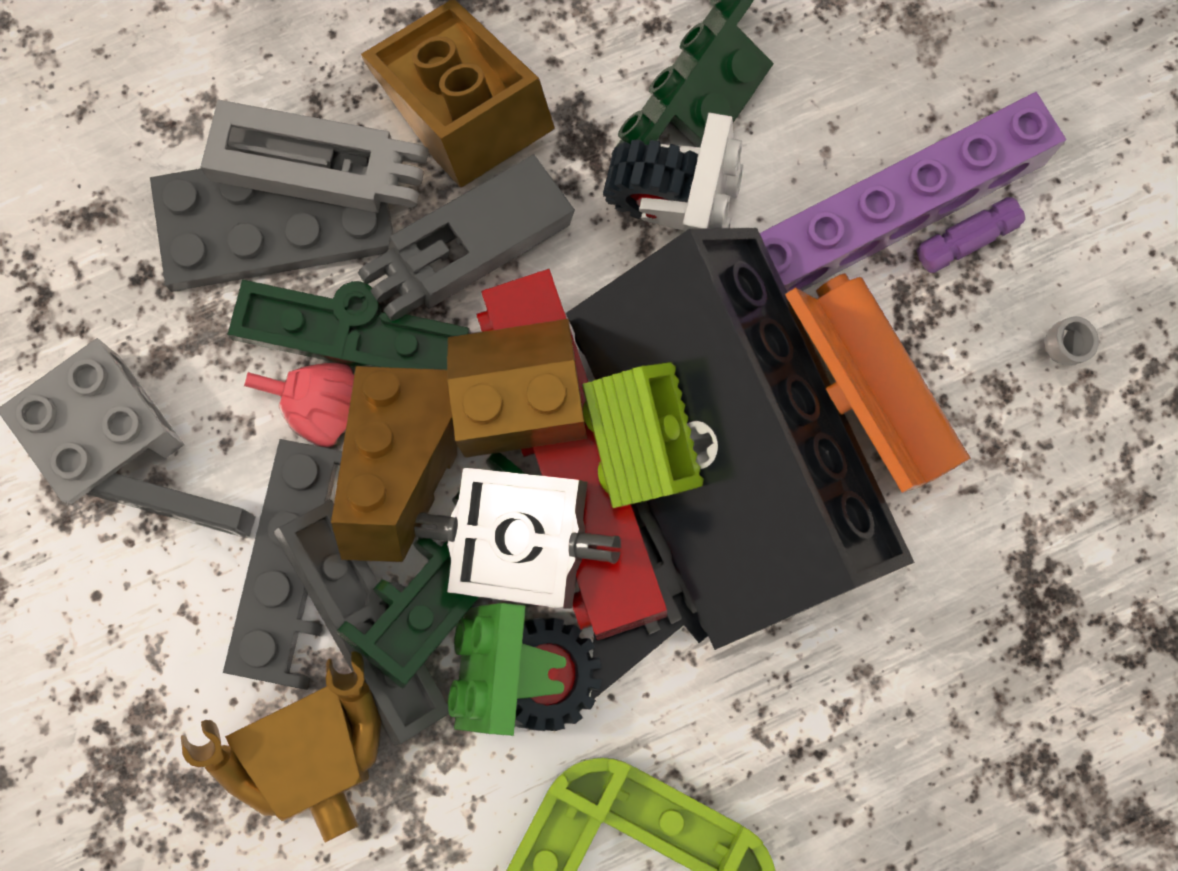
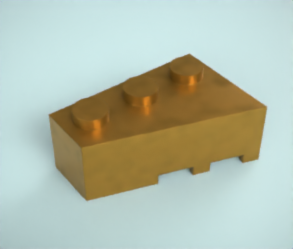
M356 366L331 520L341 560L404 561L416 537L414 528L422 526V523H415L418 514L421 512L428 514L435 500L434 492L446 469H451L458 455L447 370Z

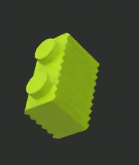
M672 362L636 367L582 384L586 399L583 405V416L588 428L594 432L601 460L598 466V478L602 488L609 494L612 508L702 487L704 479L699 475L701 467L696 462L698 454L693 450L695 442L690 438L691 429L687 425L688 416L684 413L685 404L681 401L682 392L677 387L679 379L674 375L676 367Z

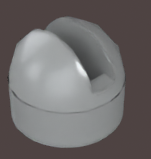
M1078 316L1069 317L1054 324L1047 332L1044 340L1046 352L1053 361L1071 366L1090 360L1096 354L1099 345V338L1095 327L1087 319Z

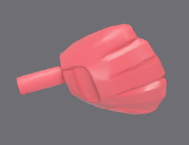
M322 363L289 371L285 382L250 372L247 373L244 386L281 396L279 409L291 430L306 441L319 447L329 448L337 443L338 438L346 430L354 382V374L349 365Z

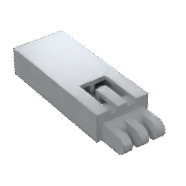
M218 99L200 168L208 180L212 182L378 213L381 202L406 207L417 206L419 193L411 188L397 185L398 182L410 185L422 184L424 171L416 166L402 163L403 161L418 164L426 163L429 149L420 144L392 139L389 131ZM334 151L369 158L367 167L355 165L352 163V160L344 159L341 171L330 169Z

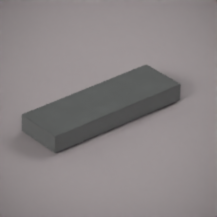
M116 473L87 493V495L243 538L250 536L256 518L243 508Z

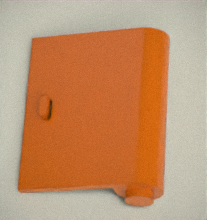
M846 273L840 274L816 290L819 296L818 299L797 288L785 294L836 380L835 383L826 388L841 415L853 409L902 493L920 488L971 459L862 277L850 280Z

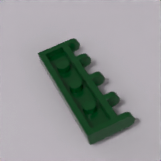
M493 453L486 460V464L492 471L526 474L501 453ZM460 490L452 498L455 506L459 500ZM417 538L413 543L414 547L429 561L402 593L384 579H381L373 588L374 592L390 605L365 635L347 621H344L336 631L344 641L402 689L480 598L478 596L447 592L451 567L448 541L440 546L432 539Z

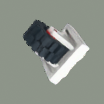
M708 113L701 148L678 146L671 143L670 145L661 144L660 141L650 140L649 145H645L641 140H632L631 145L625 141L619 143V146L613 150L603 190V197H606L605 201L609 205H615V209L621 213L630 211V216L633 218H641L643 221L683 230L684 232L688 229L731 228V217H727L730 197H738L743 176V164L740 163L742 140L734 139L732 116Z

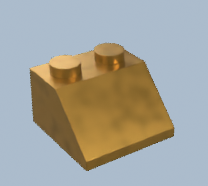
M569 319L448 337L447 381L455 441L465 458L587 439Z

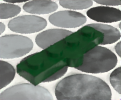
M242 279L227 335L233 341L354 367L447 370L448 337L471 334L468 327L407 314L395 321H391L385 312H381V303L377 302L372 295V287L361 281H351L343 284L336 291L332 299Z

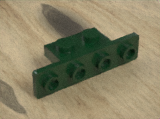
M710 0V5L713 8L703 22L695 25L684 36L679 46L682 52L674 64L664 69L654 79L649 88V92L652 95L642 110L632 114L621 126L618 132V137L621 139L619 143L625 141L631 145L632 140H641L645 145H649L650 140L657 141L671 122L696 147L701 148L708 113L732 116L734 123L774 64L737 26L754 0Z

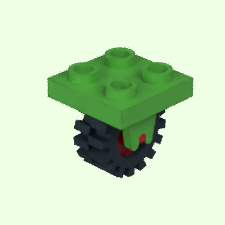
M497 603L471 607L465 614V618H462L456 625L454 636L455 653L461 655L459 680H453L448 697L450 717H455L454 730L514 736L515 726L537 731H558L565 729L564 724L566 723L576 724L583 718L579 712L582 709L591 710L596 701L589 697L591 690H600L602 679L593 678V669L602 668L600 657L591 658L589 651L595 648V645L590 638L581 639L579 637L583 630H580L574 624L565 625L562 619L538 618L524 621L525 605Z

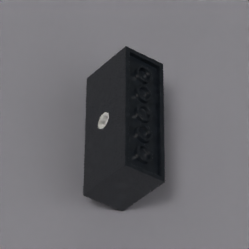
M757 228L688 229L566 312L575 333L576 344L584 354L595 380L647 365L672 362L676 367L674 375L679 379L677 387L682 392L681 401L685 404L684 413L688 416L687 425L691 429L690 438L695 442L693 450L698 454L696 462L701 467L699 475L704 481L702 487L647 500L650 512L659 523L671 550L673 564L686 584L697 609L699 623L708 634L714 650L915 563L845 413L840 414L826 390L831 384L803 324L785 296L787 290Z

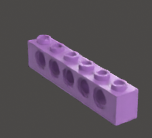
M1036 91L766 229L760 235L787 293L794 288L804 291L1045 166L1067 139Z

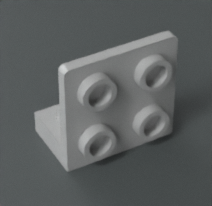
M98 338L0 406V416L59 499L66 504L76 502L149 448L166 459L185 445L121 357Z

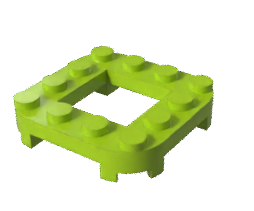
M608 757L583 759L568 767L554 780L506 870L577 871L601 823L604 822L692 871H776L771 855L763 841L752 831L624 761Z

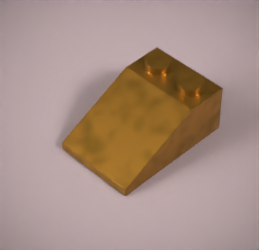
M449 0L361 53L364 63L423 145L429 149L433 159L460 188L555 129L539 77L456 0Z

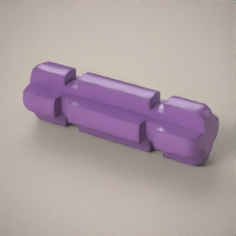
M1007 197L993 204L992 208L988 211L984 209L946 229V233L942 234V236L937 234L922 242L916 250L917 256L925 270L929 273H935L950 265V262L954 259L959 260L995 241L996 237L1004 236L1019 228L1026 220L1025 213L1015 198Z

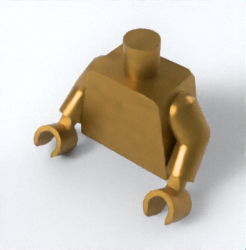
M351 652V663L354 671L349 674L338 673L333 667V661L329 658L326 662V687L225 736L229 746H221L219 728L212 720L201 721L202 731L210 741L203 746H196L191 744L185 735H182V755L185 761L191 766L205 767L207 772L229 794L264 816L276 815L281 821H285L310 809L325 843L358 827L359 825L344 792L369 780L368 769L377 760L381 730V719L368 684L364 682L363 656L359 652Z

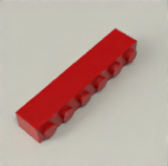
M550 269L482 290L481 293L487 310L476 314L482 332L567 319ZM571 332L583 410L586 399L582 384L588 383V379ZM585 423L587 439L521 449L523 457L535 454L542 476L588 482L583 516L585 533L607 536L616 535L620 537L621 548L597 546L598 550L620 552L617 563L582 559L576 574L580 591L574 592L573 610L580 630L592 626L598 641L666 618L667 608L631 504L612 508L609 494L600 484L598 466L601 460L594 432Z

